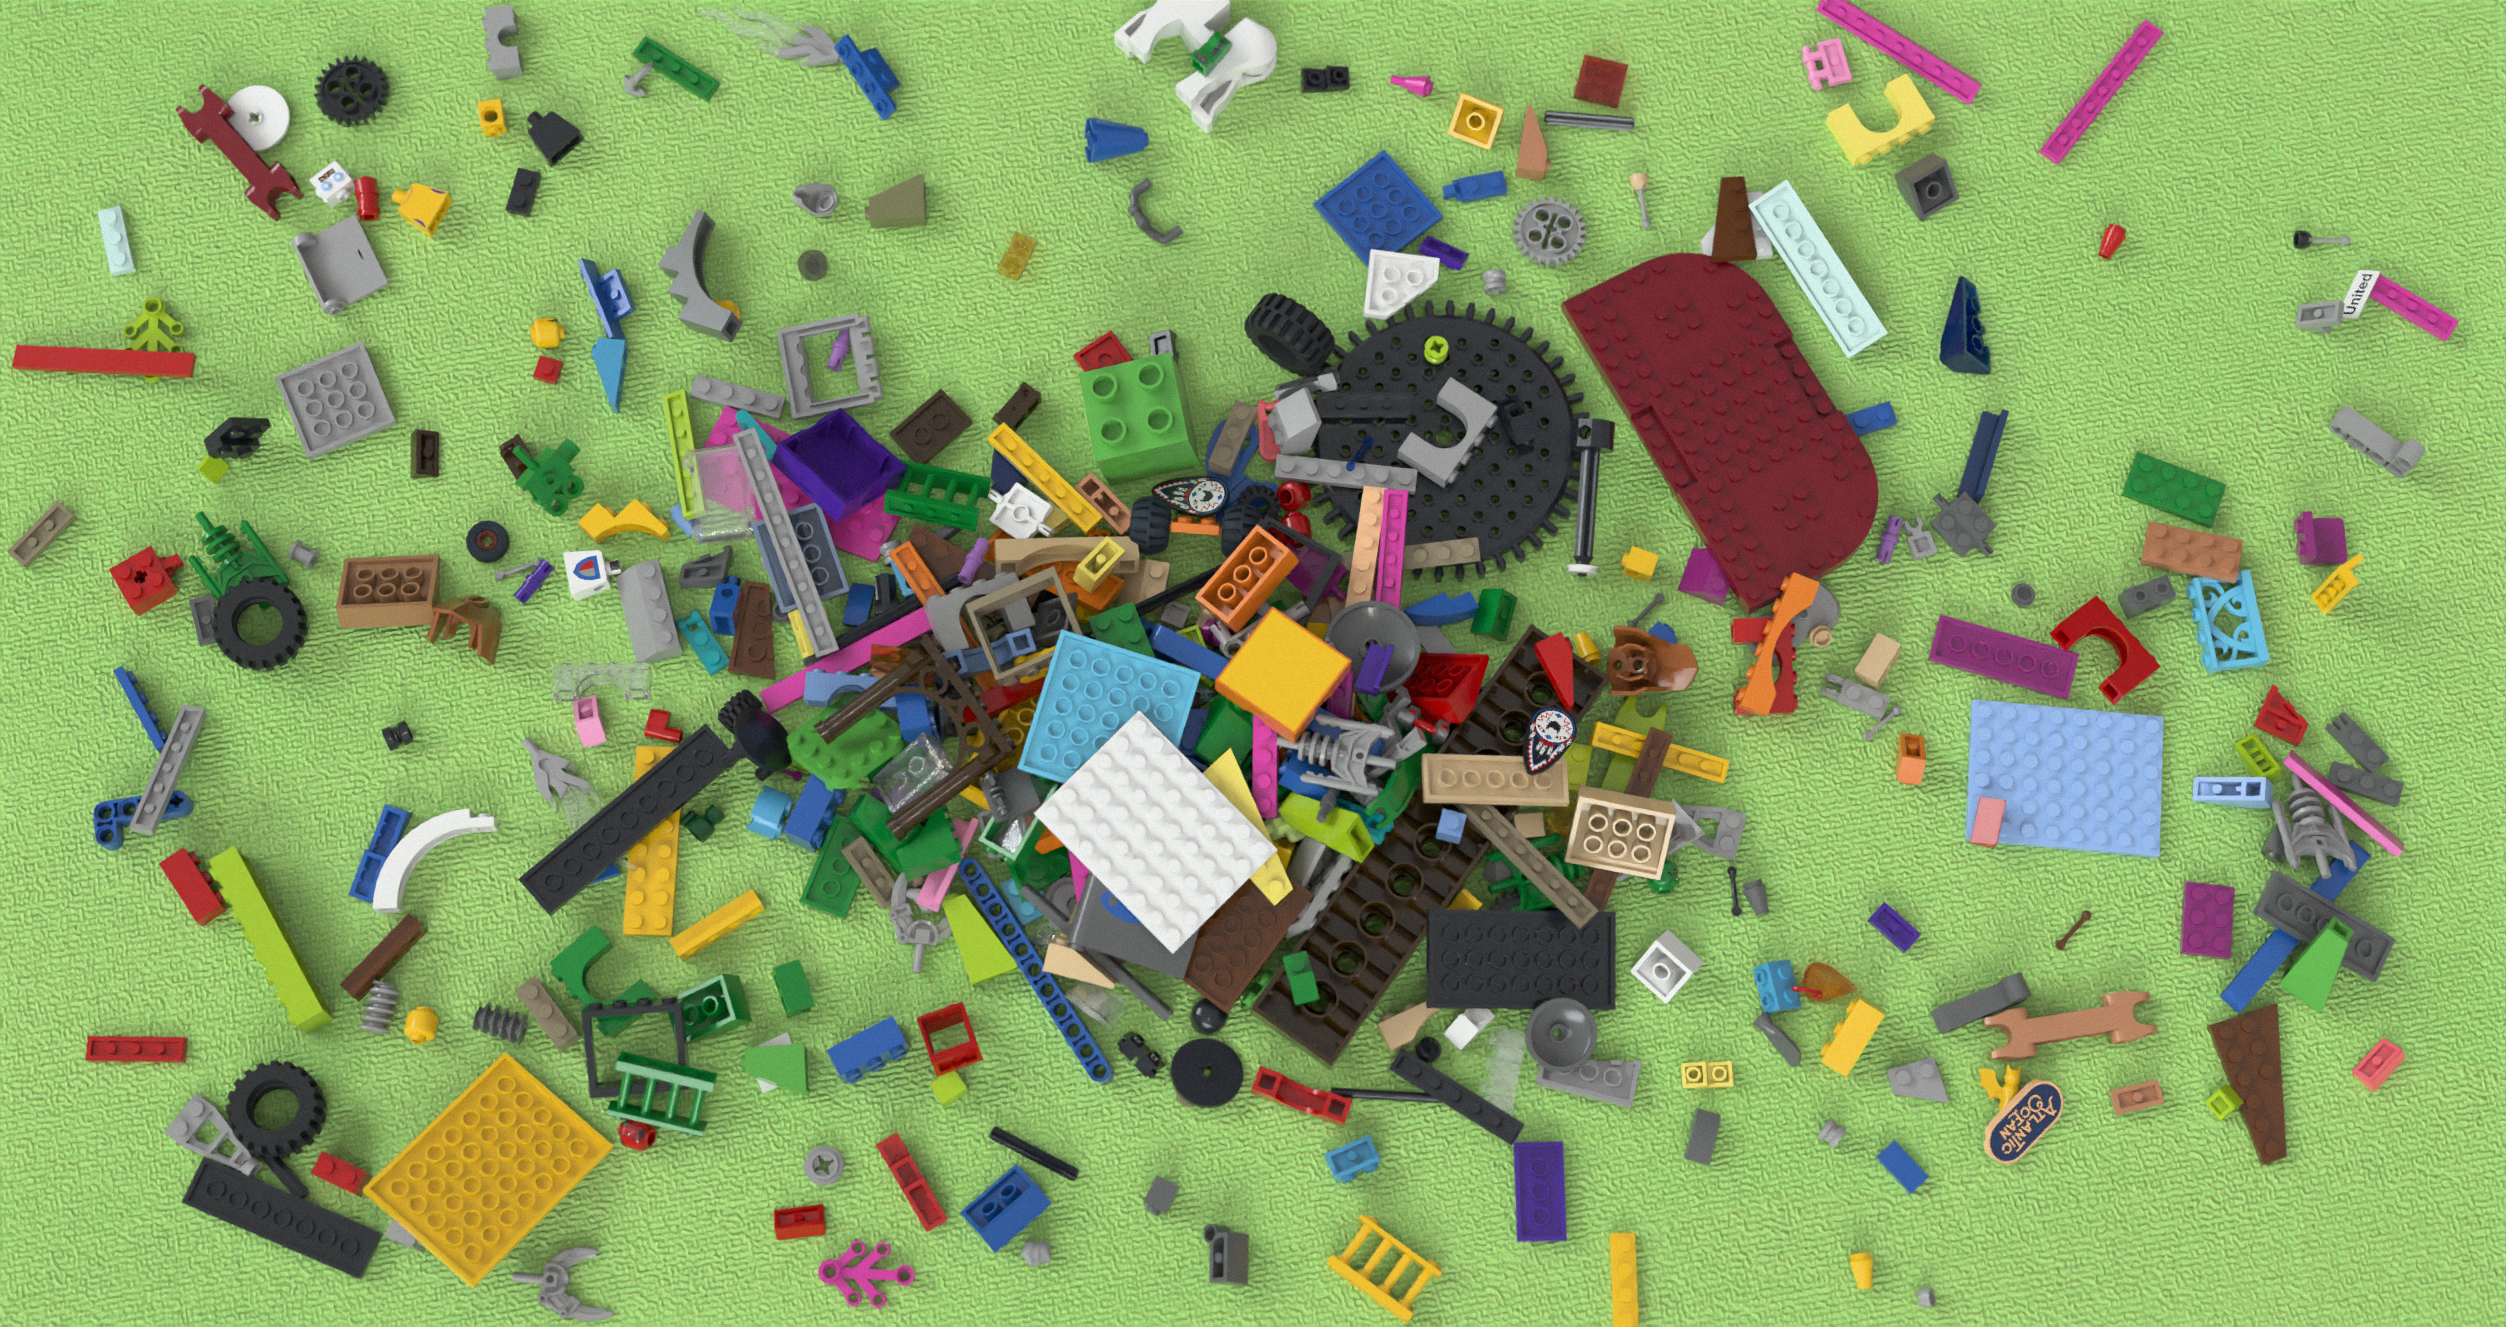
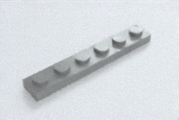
M1277 454L1274 479L1364 489V486L1382 487L1390 490H1408L1409 494L1415 495L1418 469Z
M182 705L129 825L131 831L155 835L207 716L205 708Z

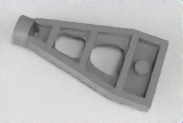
M1679 805L1688 815L1692 816V820L1696 824L1702 818L1715 819L1718 822L1714 839L1709 840L1701 836L1692 841L1691 844L1710 855L1734 861L1747 814L1724 807Z
M198 1093L191 1098L165 1130L168 1136L184 1148L237 1169L247 1176H255L262 1166V1162L255 1158L237 1140L220 1111ZM207 1121L213 1122L219 1130V1136L210 1145L196 1139L197 1133ZM226 1139H230L237 1147V1151L231 1158H227L217 1151Z

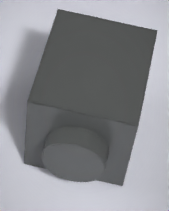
M1157 1175L1143 1201L1144 1205L1147 1206L1146 1211L1157 1217L1160 1214L1166 1216L1179 1192V1186Z

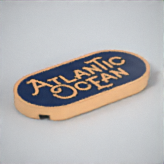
M2035 1080L2025 1085L1987 1125L1984 1133L1986 1137L1985 1141H1983L1987 1155L1993 1160L2004 1164L2013 1163L2020 1159L2060 1117L2063 1109V1096L2060 1089L2055 1084L2045 1080Z

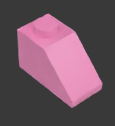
M592 695L574 700L575 725L583 748L597 746L607 741L597 696Z

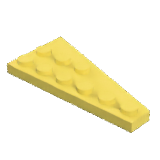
M1230 748L1202 774L1272 843ZM1277 852L1249 878L1274 906L1293 890Z

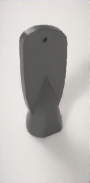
M1767 1011L1760 1015L1753 1022L1755 1027L1765 1033L1772 1045L1792 1067L1800 1064L1802 1054L1798 1046L1783 1030L1774 1024Z

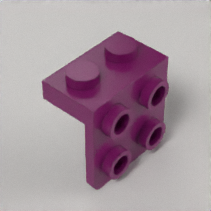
M2302 511L2294 521V531L2297 534L2296 553L2299 556V564H2344L2347 561L2344 521L2341 518H2313L2312 511Z

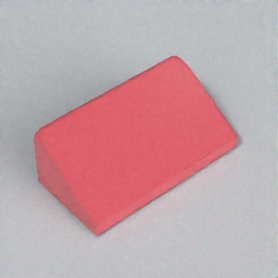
M2383 1037L2352 1070V1074L2368 1089L2375 1092L2405 1060L2404 1052L2401 1048Z

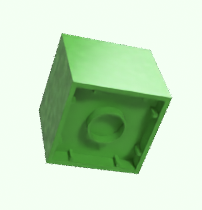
M1171 352L1078 373L1095 462L1110 486L1201 466L1184 379Z

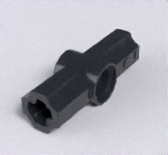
M882 573L875 576V616L899 604L896 593L895 574Z

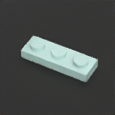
M121 206L97 211L111 274L114 277L136 271L123 209Z

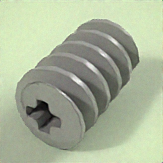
M372 981L378 988H371L369 990L375 997H368L366 999V1002L371 1006L364 1007L363 1011L369 1016H362L360 1018L366 1025H360L358 1029L374 1034L389 1033L390 1030L384 1027V1024H391L393 1021L387 1017V1014H395L390 1005H398L399 1002L393 999V996H399L402 993L390 984Z

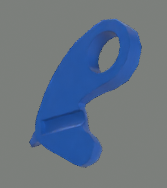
M1227 419L1218 424L1208 444L1206 454V476L1222 479L1228 485L1230 491L1229 501L1225 508L1216 514V522L1221 523L1225 510L1230 506L1238 504L1237 499L1241 497L1240 493L1242 491L1245 492L1247 490L1246 487H1254V484L1262 486L1263 484L1267 488L1270 487L1276 495L1278 490L1277 485L1273 482L1253 481L1243 474L1248 463L1259 448V432L1255 426H1253L1249 435L1250 444L1246 449L1240 451L1238 463L1230 479L1209 471V459ZM1257 498L1250 505L1258 508L1268 504L1266 500Z

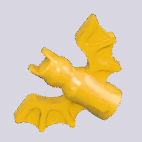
M2007 1064L2004 1076L2005 1085L2003 1087L1999 1086L1994 1070L1978 1069L1980 1074V1083L1978 1085L1987 1091L1988 1100L1993 1098L2000 1100L1998 1110L2000 1112L2020 1091L2018 1084L2021 1080V1066L2018 1067V1070L2010 1068V1064Z

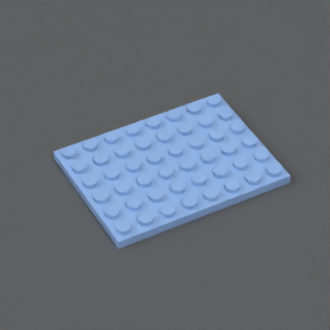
M1973 699L1971 701L1965 840L1970 841L1979 798L1986 797L2006 800L1997 843L2158 858L2160 855L2163 717Z

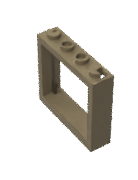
M1054 566L965 604L1000 687L1012 686L1018 682V679L1025 676H1035L1040 673L1041 669L1050 667L1055 650L1002 672L980 619L981 616L1055 585L1074 633L1084 636Z

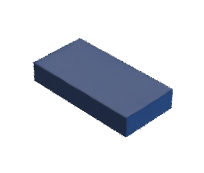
M1895 1140L1876 1157L1909 1194L1929 1178Z

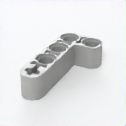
M2342 406L2328 424V428L2332 433L2399 478H2405L2425 453V448L2419 442L2408 439L2402 444L2359 413L2346 406Z

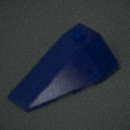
M1960 276L1957 281L1940 342L1941 353L1939 357L1941 363L1953 372L1987 375L1991 373V357L1989 346H1984L1982 337L1983 334H1986L1985 326L1981 325L1978 318L1981 308L1977 289L1964 276Z

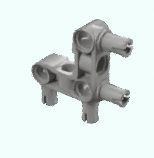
M1302 600L1285 612L1283 610L1280 611L1295 622L1310 613ZM1267 601L1256 611L1261 618L1232 636L1221 621L1216 622L1218 628L1215 624L1210 627V631L1220 642V650L1226 659L1231 660L1233 658L1230 655L1231 652L1240 649L1271 609ZM1327 636L1323 641L1336 649L1333 642H1330L1331 640Z

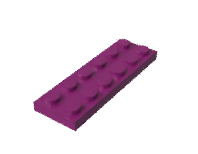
M1940 614L1928 661L2067 700L2079 653L2068 650L2065 652L2061 648Z

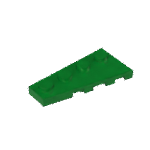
M1065 845L1045 854H1041L1034 848L1026 861V867L1019 863L1014 867L1006 862L1022 903L1027 901V899L1019 892L1025 885L1031 884L1040 892L1072 871L1069 851Z

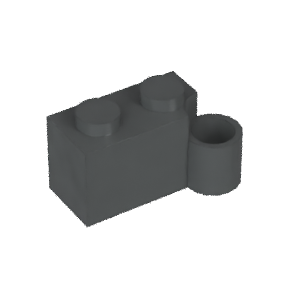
M1207 1224L1203 1231V1237L1207 1243H1210L1209 1283L1226 1286L1248 1284L1249 1234L1231 1232L1230 1228L1226 1225Z

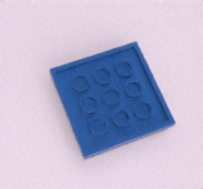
M1385 150L1317 200L1313 206L1367 268L1369 266L1371 249L1399 253L1443 219V215Z

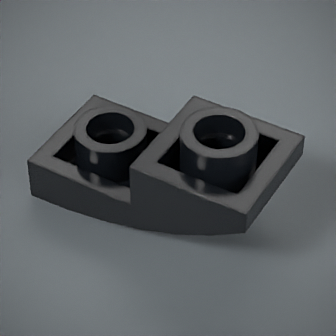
M1327 65L1325 69L1302 68L1300 71L1301 93L1336 92L1349 90L1350 88L1349 67Z

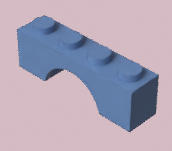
M1029 628L1007 634L1003 638L991 643L1000 667L1013 664L1014 659L1018 656H1029L1037 651ZM983 647L970 650L959 649L943 654L947 660L952 658L960 670L957 674L961 679L992 670Z
M813 669L812 672L806 671L804 705L829 707L832 700L839 694L847 691L862 693L880 678L874 677L873 674L861 673L860 676H854L846 671H837L836 674L826 673L822 669ZM895 696L884 702L877 709L881 712L898 713Z

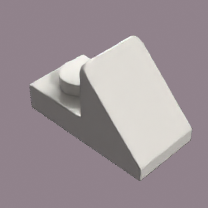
M1468 1008L1457 1017L1443 1035L1461 1052L1495 1018V1015L1489 1009Z

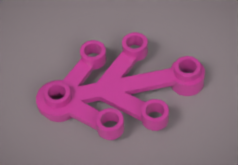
M854 1241L850 1249L837 1260L828 1259L820 1265L818 1270L820 1279L826 1284H835L846 1297L847 1303L853 1307L861 1303L862 1297L857 1291H852L843 1278H853L871 1298V1303L876 1308H881L886 1304V1297L883 1293L878 1292L868 1279L897 1281L901 1286H909L915 1280V1272L907 1265H902L897 1270L869 1269L880 1258L889 1256L891 1250L885 1242L878 1243L875 1250L854 1268H845V1266L855 1256L860 1257L864 1255L866 1247L861 1241ZM857 1244L862 1245L863 1249L860 1253L854 1252V1246ZM880 1246L887 1247L885 1254L881 1255L878 1253ZM829 1268L836 1270L835 1275L832 1277L827 1276ZM904 1272L910 1274V1278L907 1281L901 1280V1274ZM852 1294L858 1295V1301L855 1303L849 1301ZM879 1295L882 1296L883 1302L875 1304L874 1298Z

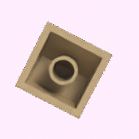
M1148 559L1139 560L1138 573H1122L1121 579L1125 580V587L1118 594L1116 607L1132 601L1135 605L1167 590L1171 573L1170 563ZM1164 606L1147 614L1162 616Z

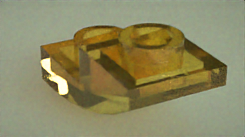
M1015 231L1007 252H1004L996 273L1018 282L1038 241Z

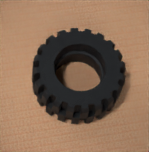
M1269 293L1264 295L1245 320L1244 330L1246 335L1259 348V351L1268 356L1271 361L1279 364L1280 367L1289 370L1293 374L1297 373L1302 377L1315 375L1335 349V338L1331 335V331L1325 326V323L1319 320L1312 311L1307 310L1305 306L1282 294Z
M253 577L251 581L246 579L239 581L240 584L236 587L231 585L227 588L228 593L225 596L221 594L219 597V605L214 607L212 612L214 620H211L214 639L223 653L240 667L245 669L248 667L253 671H260L261 669H266L267 671L274 670V666L280 665L282 667L286 665V661L290 657L294 659L298 654L296 652L298 648L303 647L305 643L304 636L308 633V627L306 626L308 621L307 614L295 593L283 583H277L271 578L262 580L260 577ZM267 603L277 608L283 620L282 629L271 642L258 646L251 645L240 637L237 629L238 620L241 614L250 606Z
M278 1060L270 1061V1065H265L263 1062L259 1063L254 1071L246 1070L244 1072L246 1077L242 1081L237 1078L233 1084L236 1087L234 1092L229 1091L227 1097L230 1101V1104L226 1105V1113L229 1116L227 1122L237 1140L247 1150H251L253 1154L260 1157L264 1155L267 1159H275L276 1156H280L282 1159L289 1158V1153L295 1152L297 1155L303 1152L302 1147L307 1144L310 1147L315 1142L313 1140L314 1135H320L323 1129L320 1126L321 1122L326 1120V1113L324 1112L326 1100L323 1098V1092L313 1077L300 1066L296 1067L293 1063L287 1061L281 1064ZM286 1089L292 1091L299 1101L298 1112L293 1121L286 1127L275 1131H267L260 1128L254 1120V1111L259 1100L273 1090Z

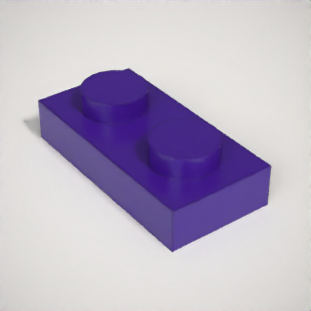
M1429 235L1423 241L1418 253L1423 254L1425 257L1440 258V263L1458 271L1463 268L1469 257L1468 253Z
M1885 902L1868 919V922L1903 953L1921 935Z

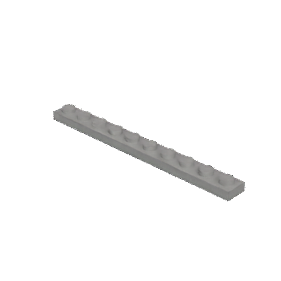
M753 427L732 435L816 658L839 650L756 429Z

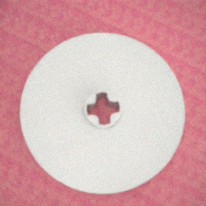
M259 85L250 86L238 91L228 101V104L236 112L228 121L256 152L266 151L274 147L287 133L290 124V110L285 99L274 89ZM255 115L260 119L257 123L253 119Z

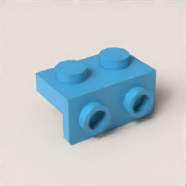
M1790 960L1767 962L1753 969L1764 1012L1767 1011L1770 1015L1777 1011L1793 1010L1802 1007L1798 992L1791 990V987L1796 986Z
M1370 1135L1324 1154L1336 1183L1342 1180L1343 1184L1356 1179L1355 1174L1364 1171L1367 1174L1379 1168L1378 1164L1382 1161Z

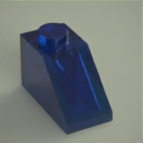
M994 448L991 468V489L1004 496L1012 489L1016 482L1026 487L1028 479Z

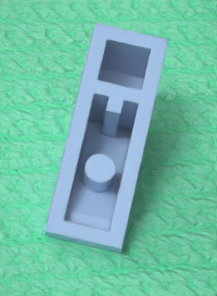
M2194 777L2193 801L2243 808H2272L2273 784L2266 777Z

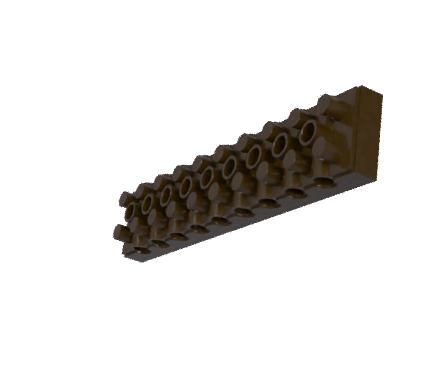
M1532 624L1529 626L1477 697L1475 706L1467 715L1466 720L1461 724L1458 723L1437 754L1523 756L1525 734L1532 715L1543 707H1556L1566 711L1534 652L1535 644L1550 636ZM1572 652L1573 708L1568 713L1575 720L1576 726H1578L1607 688L1610 677ZM1543 693L1549 698V701L1537 703L1532 695ZM1509 730L1518 731L1522 735V739L1518 741L1508 740L1505 732ZM1422 778L1407 807L1393 821L1394 826L1391 831L1385 833L1383 842L1380 845L1374 843L1375 846L1364 861L1356 863L1331 897L1326 907L1320 912L1313 927L1307 930L1290 954L1307 952L1311 970L1314 973L1318 996L1324 998L1329 1006L1323 1011L1312 1010L1309 1002L1295 1006L1283 963L1251 1007V1014L1329 1070L1333 1068L1361 1025L1377 1007L1387 989L1400 975L1415 950L1426 939L1427 909H1446L1462 889L1472 871L1480 864L1493 845L1467 817L1459 844L1437 839L1436 834L1443 809L1449 810L1455 805L1453 803H1423ZM1521 805L1492 806L1510 822ZM1427 843H1433L1439 847L1440 852L1429 856L1423 852L1422 846ZM1405 881L1412 886L1413 890L1407 894H1400L1394 889V885L1397 882ZM1370 920H1379L1384 924L1385 928L1379 933L1369 932L1365 924ZM1350 958L1356 963L1357 967L1353 971L1344 972L1338 968L1337 963L1341 959Z

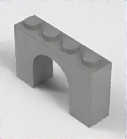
M1451 377L1437 395L1436 403L1456 415L1463 422L1466 429L1464 439L1454 447L1438 448L1411 432L1399 448L1397 456L1398 459L1410 467L1418 469V472L1445 488L1448 482L1452 484L1459 474L1457 469L1461 464H1467L1472 456L1470 451L1474 445L1478 447L1485 437L1483 433L1486 428L1489 427L1491 429L1498 419V416H1496L1497 406Z
M1004 571L995 575V579L989 581L980 579L972 583L973 586L966 589L960 586L950 591L951 594L945 596L936 594L928 598L924 610L934 636L946 650L942 654L959 649H969L959 621L961 608L971 601L1018 582L1019 579L1016 572L1009 574L1008 571ZM1026 597L998 609L1002 614L1009 634L1029 628L1031 631L1036 625Z

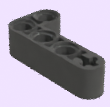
M2019 972L2006 977L1998 984L1938 1007L1930 1013L1940 1035L2017 1005L2028 999L2032 994L2022 973Z

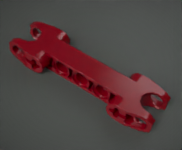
M202 83L198 89L204 98V103L199 111L190 113L181 105L175 109L184 127L201 144L208 138L216 144L251 184L243 192L246 197L277 222L281 218L275 206L277 197L283 192H289L300 200L304 197V194L295 178L280 162L276 161L271 167L265 163L228 121L236 113L233 108Z

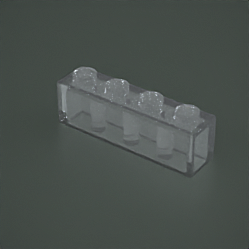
M1498 1027L1496 1033H1491L1489 1047L1493 1048L1492 1057L1487 1056L1484 1071L1489 1073L1487 1081L1482 1080L1480 1095H1484L1486 1101L1511 1115L1525 1046V1032Z

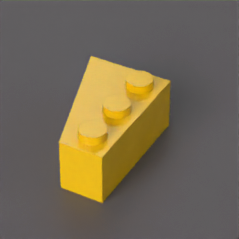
M1859 995L1856 1002L1854 1000L1851 1001L1845 1011L1848 1014L1844 1022L1839 1021L1832 1032L1835 1035L1832 1042L1826 1041L1819 1053L1823 1056L1821 1058L1822 1063L1847 1077L1885 1016V1010Z

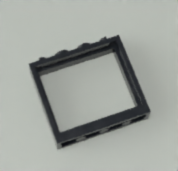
M1266 515L1265 519L1261 518L1256 525L1266 532L1272 527L1329 558L1328 563L1304 604L1310 613L1296 621V623L1305 628L1343 557ZM1257 612L1252 616L1257 620L1261 618Z
M668 995L661 997L662 1000L652 1001V998L644 997L637 999V1002L627 1003L625 999L612 1001V1004L602 1005V1002L597 1001L583 1008L581 1014L590 1098L619 1096L622 1082L598 1083L591 1018L673 1011L679 1065L690 1067L683 998L676 999V996L670 997ZM647 1078L632 1080L629 1095L644 1094ZM657 1081L655 1093L670 1092V1082ZM681 1086L680 1091L689 1090L690 1087Z

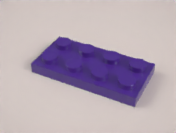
M1563 1141L1514 1142L1517 1242H1566Z

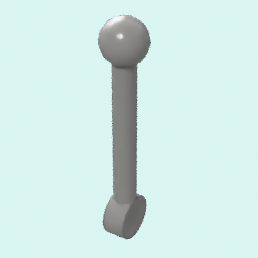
M536 558L534 562L504 572L498 570L495 572V577L501 581L507 575L534 566L537 567L542 560Z
M1894 706L1892 712L1873 729L1865 731L1862 736L1863 739L1870 741L1876 731L1893 716L1901 713L1900 706Z

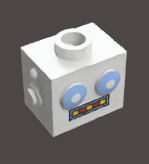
M333 161L310 179L311 184L315 188V194L319 198H323L324 202L328 203L331 208L339 202L348 199L350 194L355 191L354 180L350 178V173L347 169H342L336 161Z

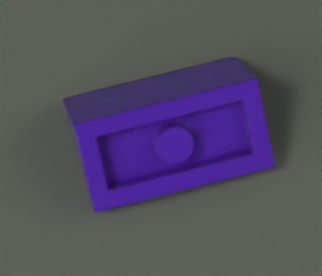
M1371 643L1354 689L1377 697L1394 655V645L1390 644L1389 648L1386 649Z

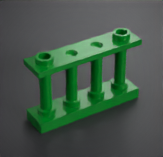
M899 459L907 466V469L897 491L887 489L884 513L976 532L980 508L975 506L979 497L988 498L991 478ZM910 482L924 485L920 496L906 493ZM933 487L947 490L943 500L929 498ZM956 492L969 494L966 505L952 502Z
M621 1051L615 1070L623 1073L618 1101L611 1100L606 1114L612 1115L619 1120L629 1119L681 1131L688 1136H703L708 1123L700 1120L705 1092L713 1091L718 1073ZM635 1074L647 1078L642 1107L627 1104L632 1078ZM658 1080L670 1082L671 1084L666 1112L651 1109ZM681 1086L692 1087L696 1090L690 1118L675 1115Z

